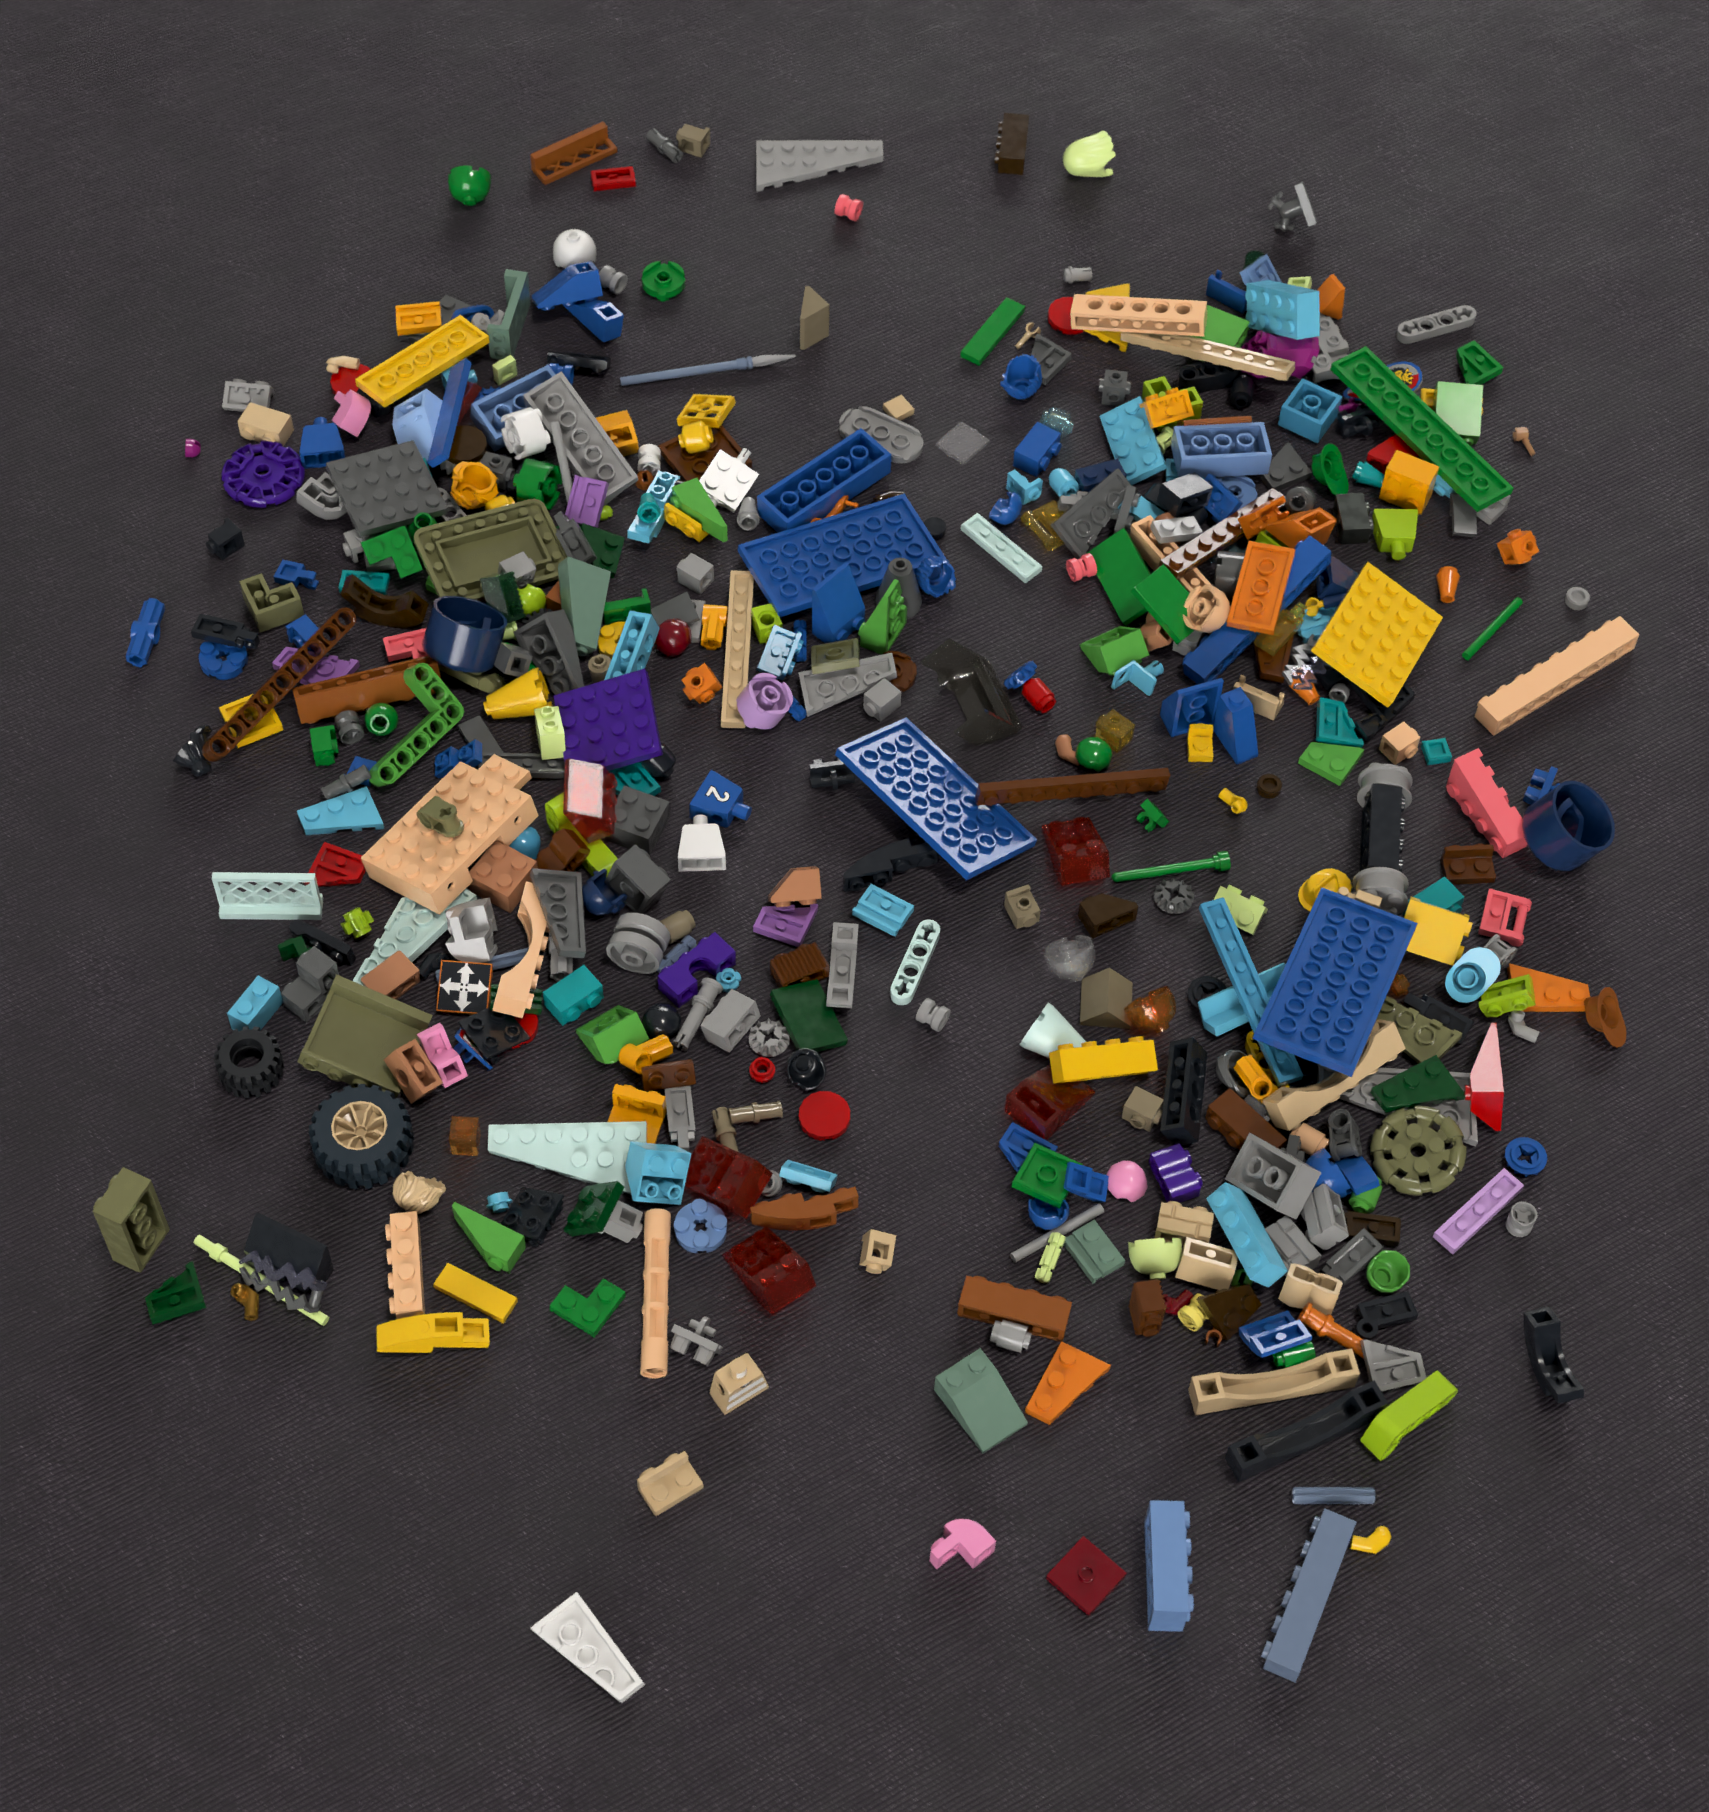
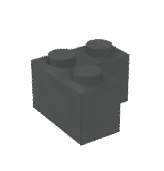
M315 946L308 952L301 954L298 958L296 966L299 977L293 982L288 983L281 993L284 1006L306 1023L321 1010L336 974L339 975L337 963Z

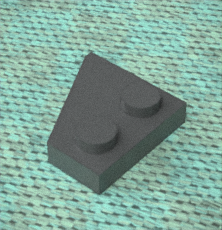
M1286 443L1271 460L1268 474L1261 475L1260 479L1269 490L1274 488L1280 491L1310 479L1312 472L1290 443Z

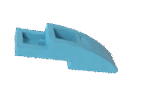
M658 471L646 493L653 494L655 501L660 507L661 514L653 523L643 522L637 514L628 529L627 538L648 544L653 537L657 538L665 522L664 505L667 502L671 504L672 487L676 480L680 479V476Z

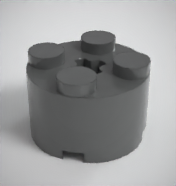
M1217 551L1214 573L1215 587L1224 592L1228 599H1233L1245 553Z

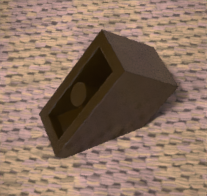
M1101 893L1094 897L1089 896L1080 902L1078 917L1092 939L1135 921L1138 905L1132 901Z

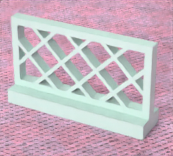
M212 873V882L220 906V919L321 920L323 895L319 893L315 873ZM223 882H230V883H232V884L227 885V884H225V883H223ZM248 882H255V883H257V884H256V885H252V884H250V883H248ZM273 882H280L282 885L279 886ZM299 882H310V883H309L308 885L304 886V885L300 884ZM241 887V888L245 889L246 891H245V892H242V891L238 890L237 888ZM266 887V888H268V889H270V890H272V891H271V892H267V891L263 890V888ZM293 888V889H295V890H297V891L294 893V892H292V891H290V890H287V889Z

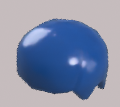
M1014 491L1012 493L1007 492L1009 499H998L989 513L990 519L999 524L1008 525L1018 518L1022 511V499Z
M1037 1198L1033 1201L1032 1199L1028 1200L1029 1217L1035 1226L1039 1228L1053 1230L1060 1227L1068 1219L1069 1205L1066 1200H1064L1060 1209Z

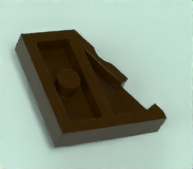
M1246 1283L1234 1285L1230 1289L1218 1290L1216 1293L1208 1296L1202 1295L1196 1299L1215 1330L1222 1334L1223 1340H1229L1239 1330V1327L1262 1305L1251 1286Z

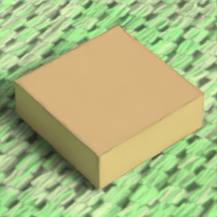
M902 395L883 404V410L890 417L899 421L914 414V408Z

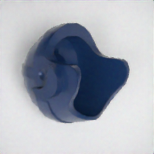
M606 869L600 872H593L594 876L588 879L582 887L583 906L594 915H607L619 912L625 906L624 902L628 896L626 894L618 896L604 882L607 876Z

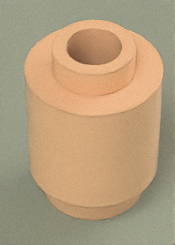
M1302 1123L1301 1126L1292 1130L1290 1134L1300 1136V1151H1305L1309 1156L1321 1148L1327 1149L1329 1146V1139L1325 1138L1326 1135L1306 1123Z

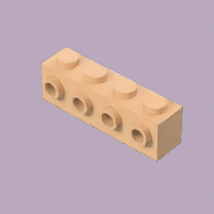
M417 1211L390 1214V1224L385 1225L387 1241L391 1240V1248L387 1249V1262L393 1268V1273H388L389 1289H394V1297L389 1298L390 1313L395 1314L396 1319L424 1315L421 1234Z

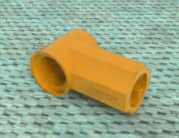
M704 604L701 646H704L707 650H716L721 647L723 630L727 626L728 606Z
M662 1034L637 1046L631 1043L626 1044L620 1050L618 1059L623 1066L638 1074H642V1067L651 1066L658 1061L670 1057V1054L673 1053V1045L670 1043L669 1038Z
M1251 1054L1240 1058L1233 1067L1250 1090L1251 1095L1262 1105H1264L1262 1100L1278 1090V1087L1270 1080ZM1269 1087L1268 1092L1260 1096L1261 1090Z

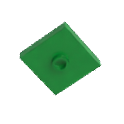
M1034 1143L1015 1176L1012 1187L1060 1209L1069 1191L1064 1189L1067 1163L1083 1164Z

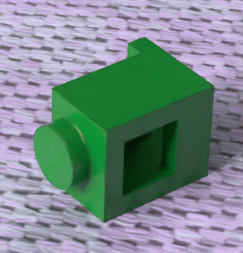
M334 725L311 728L310 735L316 766L334 764V754L339 753Z

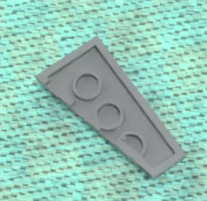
M892 653L860 659V667L814 675L812 670L798 672L808 717L871 689L883 678L888 681L897 678Z

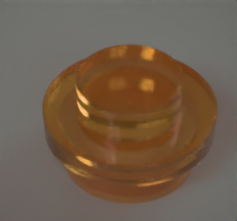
M1397 973L1391 989L1396 996L1407 995L1409 993L1407 988L1410 987V984L1403 974L1398 975Z

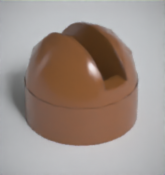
M648 470L639 471L637 473L638 481L636 486L641 490H648L654 477Z

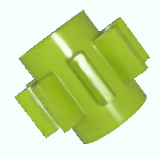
M357 907L343 915L345 922L341 923V926L346 935L352 933L354 938H358L372 930L369 924L374 922L369 910L362 912L361 908Z

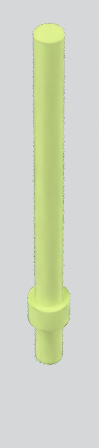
M198 1235L195 1238L194 1244L208 1252L209 1257L215 1261H222L239 1273H241L239 1269L245 1267L250 1277L257 1278L260 1284L272 1282L268 1277L228 1253V1249L221 1244H214L202 1235ZM270 1286L264 1288L274 1294ZM297 1309L322 1326H325L329 1320V1316L321 1311L309 1313L304 1311V1309Z

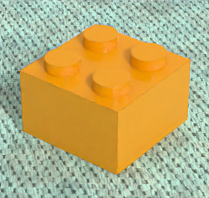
M1396 450L1386 468L1379 499L1404 509H1418V514L1421 515L1432 496L1439 466Z

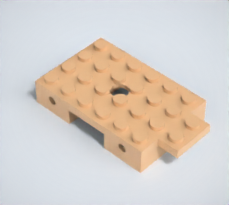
M495 754L478 770L460 761L361 857L369 878L440 915L473 882L468 867L495 840L509 846L539 816L531 795L520 791L532 778L530 771ZM434 796H438L456 807L457 817L463 822L464 830L456 837H446L433 829L425 827L418 819L417 811Z

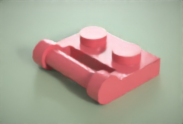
M1489 889L1478 934L1488 937L1498 934L1501 936V940L1507 941L1510 945L1522 946L1524 942L1523 930L1527 912L1531 910V900ZM1511 906L1517 909L1513 931L1506 929Z

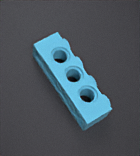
M635 611L629 612L604 680L646 667L660 629L652 614Z

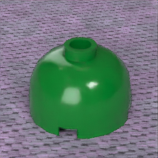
M468 165L458 166L450 170V174L448 173V187L456 200L464 205L472 206L487 197L491 185V174L489 171L479 167V171L472 170V166Z

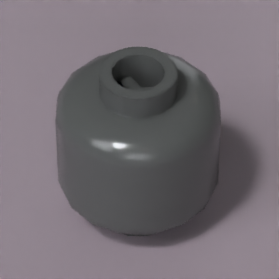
M1306 486L1292 488L1285 497V506L1290 514L1313 510L1316 505L1315 493Z

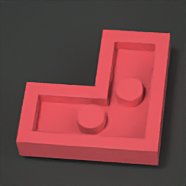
M426 628L384 637L383 643L388 661L428 656L422 646Z

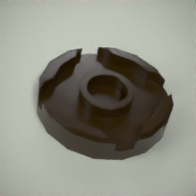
M467 425L457 426L447 460L456 465L462 461H480L487 448L484 433L476 427Z

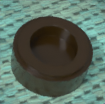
M1265 774L1258 779L1256 789L1260 796L1272 799L1280 794L1282 782L1273 774Z

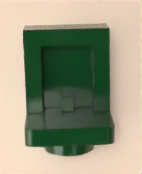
M302 936L289 938L278 945L282 961H287L294 957L299 958L301 954L308 952L312 948L306 947Z

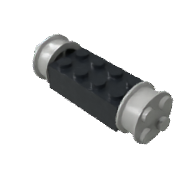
M1371 763L1358 776L1360 790L1357 793V801L1363 809L1359 872L1353 878V887L1356 890L1354 894L1356 895L1357 891L1361 890L1381 897L1382 901L1379 909L1397 915L1403 912L1408 905V898L1405 892L1408 889L1409 882L1407 877L1401 873L1403 859H1399V853H1402L1404 839L1400 838V833L1403 832L1405 819L1401 818V813L1411 804L1412 794L1409 789L1412 786L1413 779L1407 768L1403 766Z

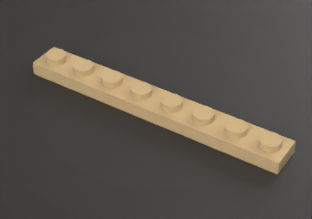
M1121 332V341L1129 342L1133 345L1166 351L1174 355H1182L1194 360L1210 362L1214 365H1223L1235 370H1243L1276 380L1287 381L1295 370L1294 361L1191 336Z
M731 571L721 728H745L743 718L737 708L736 699L748 684L752 623L751 608L753 606L754 578L750 571Z

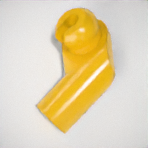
M1224 788L1218 795V798L1229 805L1234 813L1240 814L1246 811L1248 804L1245 798L1236 796L1227 788Z

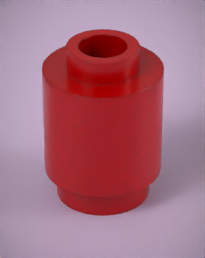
M1030 678L1023 684L1022 695L1036 711L1046 713L1056 704L1054 694L1040 678Z

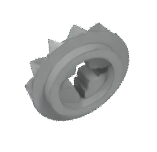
M768 1018L767 1021H758L756 1026L751 1027L749 1044L757 1054L773 1057L787 1049L790 1035L786 1027L779 1020L774 1022ZM773 1031L774 1039L770 1038L765 1043V1035H769Z

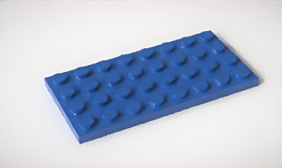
M905 494L738 545V553L768 603L772 604L779 617L811 608L812 589L845 562L850 566L858 590L861 592L880 586L889 563L895 558L909 560L915 574L917 573L916 569L919 568L921 561L925 558L939 556L946 559Z
M907 717L837 748L835 755L966 880L1034 847L1037 839L1000 804L977 806L975 796L978 784Z
M1321 887L1254 1032L1253 1039L1352 1077L1418 923Z

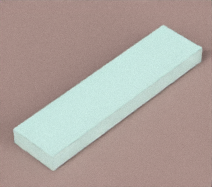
M975 514L961 524L962 532L1024 583H1027L1042 572V566L980 514Z

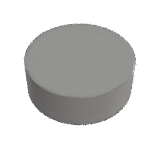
M1581 587L1570 588L1565 596L1566 605L1573 610L1585 609L1590 600L1589 593Z

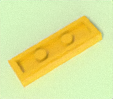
M449 1263L446 1264L433 1284L434 1289L503 1324L518 1302L517 1297Z

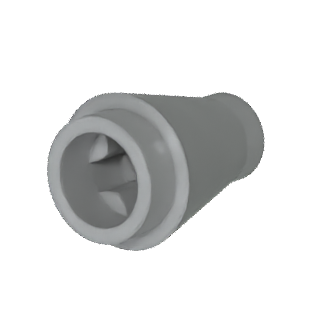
M745 497L741 501L737 523L744 530H753L759 524L760 518L755 506V500L751 497Z

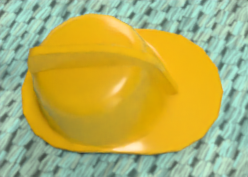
M1332 868L1323 869L1311 875L1302 884L1298 897L1301 905L1310 912L1321 887L1333 892L1339 891L1341 887H1346L1351 893V881L1340 870Z

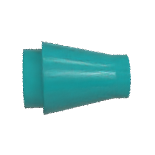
M1359 461L1352 478L1356 479L1358 483L1381 488L1384 474L1366 461L1365 463Z
M644 493L640 498L641 501L637 514L643 522L653 523L659 518L661 510L653 494Z

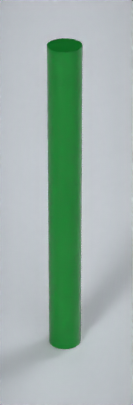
M1516 597L1462 653V657L1465 660H1470L1523 604L1522 599Z

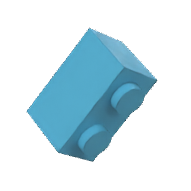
M258 975L227 1012L231 1028L241 1031L243 1027L248 1026L252 1030L255 1026L259 1027L261 1031L283 1003L279 986Z

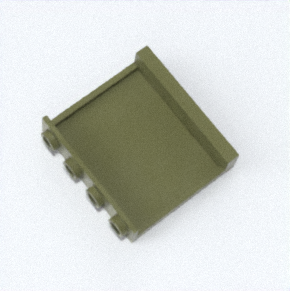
M336 974L297 1063L302 1064L307 1070L326 1074L331 1080L350 1084L352 1088L358 1087V1084H367L369 1088H372V1085L380 1086L383 1092L390 1090L395 1094V1098H397L401 1087L384 1059L394 1050L414 1039L420 1045L416 1034L427 1029L433 1015Z

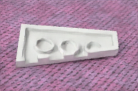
M577 1592L530 1628L621 1703L645 1685Z

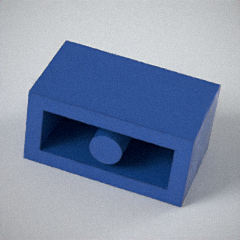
M1037 422L1014 450L1013 466L1037 477L1042 470H1046L1052 456H1056L1062 446L1060 443L1061 433Z

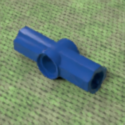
M149 598L147 601H144L138 621L134 620L132 623L131 642L125 657L127 662L133 666L142 667L144 664H147L153 644H157L159 641L160 623L165 612V605L158 601V599Z

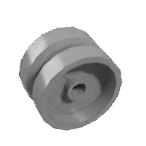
M640 913L622 914L617 920L614 934L607 945V955L619 967L639 974L656 972L663 959V952L670 941V932L665 925L648 915Z

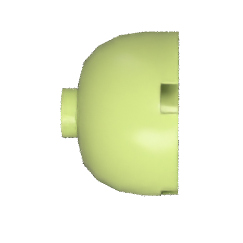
M1164 1238L1137 1240L1134 1243L1129 1242L1130 1261L1138 1272L1149 1275L1150 1280L1166 1279V1273L1174 1271L1179 1266L1182 1255L1181 1238H1172V1242H1166Z

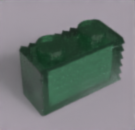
M513 571L495 573L480 578L487 605L502 613L507 619V623L525 617L526 614L523 613L524 609H522L520 591L517 590L518 586H516L517 582L515 581L516 577H514L515 573Z

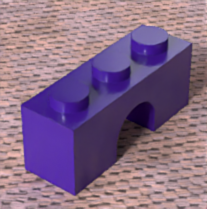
M716 932L709 937L702 938L695 948L689 952H684L678 961L660 971L658 975V989L680 1008L698 994L697 980L692 975L697 971H708L716 978L719 972H723V969L732 968L736 964L735 950Z

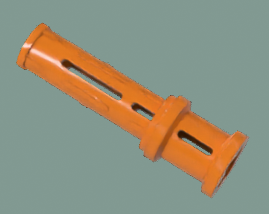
M1308 1302L1304 1306L1297 1320L1300 1319L1303 1324L1316 1331L1317 1336H1327L1345 1348L1352 1349L1355 1354L1364 1358L1360 1340L1364 1339L1334 1322L1332 1315H1325L1313 1308L1312 1303Z

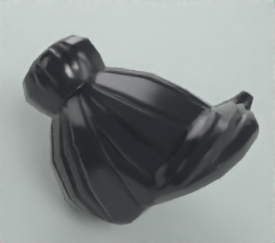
M200 725L195 728L194 732L190 733V741L182 746L173 759L175 763L191 768L193 775L196 777L204 776L211 770V764L202 753L203 745L212 732L210 726Z

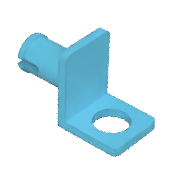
M1133 660L1115 672L1111 688L1116 689L1129 680L1146 695L1150 696L1157 681L1155 677L1164 672L1163 665L1161 663L1158 664L1159 661L1155 660L1143 668Z

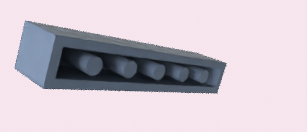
M1324 1509L1321 1518L1315 1516L1309 1531L1314 1533L1312 1542L1306 1540L1300 1554L1301 1557L1305 1558L1302 1567L1296 1565L1290 1580L1295 1583L1292 1592L1286 1591L1281 1604L1282 1607L1286 1608L1283 1617L1277 1615L1271 1632L1276 1633L1273 1643L1270 1641L1266 1642L1261 1655L1262 1658L1266 1659L1263 1669L1296 1682L1355 1528L1356 1521L1328 1509Z

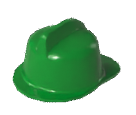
M1329 443L1324 446L1321 453L1312 456L1313 476L1321 484L1327 485L1335 496L1336 494H1347L1349 483L1341 453L1337 446Z

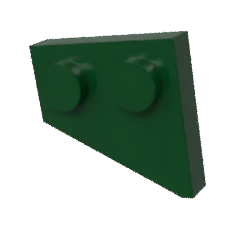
M193 1261L185 1265L186 1270L178 1277L174 1278L171 1276L160 1288L155 1289L145 1297L152 1325L206 1308Z

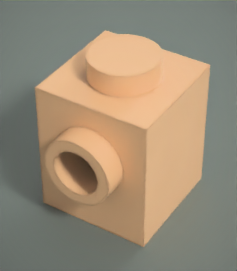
M1402 722L1382 736L1379 750L1396 765L1405 758L1410 759L1417 753L1420 736L1415 729Z

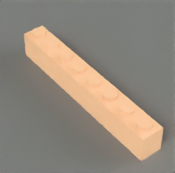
M1621 616L1613 621H1606L1600 629L1595 632L1590 631L1578 642H1572L1561 653H1554L1549 660L1543 664H1536L1530 672L1525 675L1520 674L1507 686L1502 685L1491 696H1484L1477 703L1478 707L1475 718L1493 736L1633 650L1640 634Z

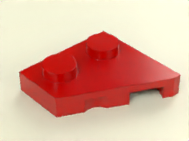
M324 842L308 873H315L318 887L360 883L366 869L361 861L362 855ZM303 882V883H304V885L306 886V885H308L310 882Z

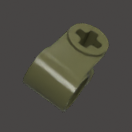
M434 796L416 813L418 819L425 827L433 829L446 837H456L464 830L463 822L457 817L456 807L438 796Z

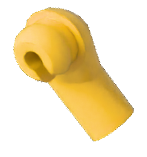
M1379 1526L1368 1538L1352 1535L1350 1549L1376 1554L1389 1544L1391 1540L1390 1531L1385 1526Z

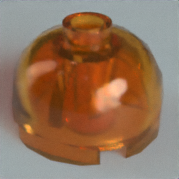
M1168 986L1148 992V996L1142 999L1138 997L1124 1008L1128 1020L1135 1028L1145 1032L1154 1030L1157 1034L1170 1027L1168 1022L1174 1018L1176 1013V1001Z

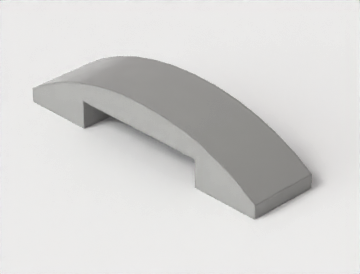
M833 922L826 1007L852 1008L859 924Z

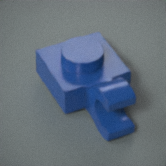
M282 560L273 576L275 583L285 585L293 582L295 588L301 583L305 587L315 590L319 583L318 580H314L317 575L316 572L306 571L304 564L288 560Z

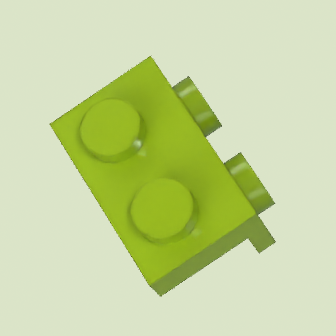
M1527 974L1494 983L1481 995L1482 1001L1478 1002L1479 1008L1486 1018L1499 1017L1503 1013L1515 1010H1525L1527 1007L1536 1005L1532 978Z

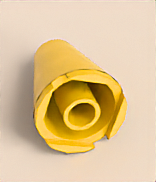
M538 667L533 668L487 695V701L483 702L487 716L492 715L493 719L535 716L534 709L544 706L553 707L552 701L547 702L549 690Z

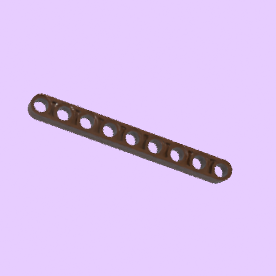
M344 607L332 614L204 743L202 753L205 759L215 762L227 755L354 626L356 615L350 608ZM338 617H342L346 625L341 624ZM323 632L330 636V641L324 638ZM308 648L314 651L315 657L308 653ZM292 663L299 667V672L292 668ZM276 679L283 682L284 688H280L277 685ZM260 695L268 699V704H264L261 701ZM245 711L252 715V721L245 717ZM229 727L236 731V737L230 735ZM212 743L220 747V753H216L213 750Z

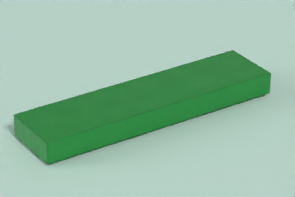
M1006 297L962 349L960 357L980 366L1025 312V306Z

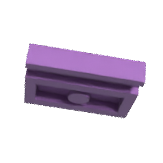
M575 475L565 512L569 520L573 518L579 525L584 523L598 528L609 483Z

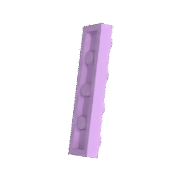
M1504 1168L1434 1232L1433 1238L1450 1253L1454 1254L1523 1190L1524 1185Z

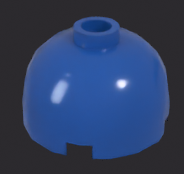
M1321 1148L1313 1153L1305 1162L1322 1172L1313 1189L1321 1184H1327L1342 1199L1352 1193L1350 1186L1337 1164L1329 1161L1330 1154L1325 1148Z

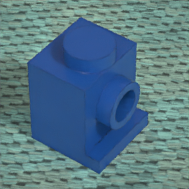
M306 614L286 626L288 639L291 644L294 642L297 648L318 629Z

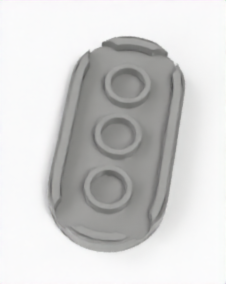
M865 406L854 410L851 408L840 417L839 432L843 439L862 428L892 454L891 462L908 463L914 461L923 451V439L919 430L875 409Z

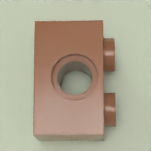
M416 1039L394 1050L384 1059L411 1104L431 1093L443 1083Z

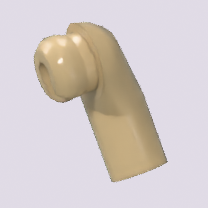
M348 356L329 358L326 362L327 372L338 373L339 366L358 370L360 359Z

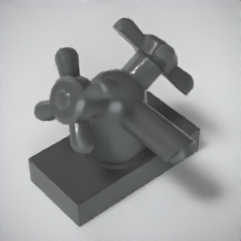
M1304 181L1294 185L1298 195L1297 198L1284 203L1280 200L1284 194L1283 192H1279L1271 198L1267 209L1270 211L1275 206L1279 209L1281 223L1275 222L1274 228L1282 231H1293L1295 225L1289 224L1290 218L1302 214L1305 215L1308 227L1317 224Z

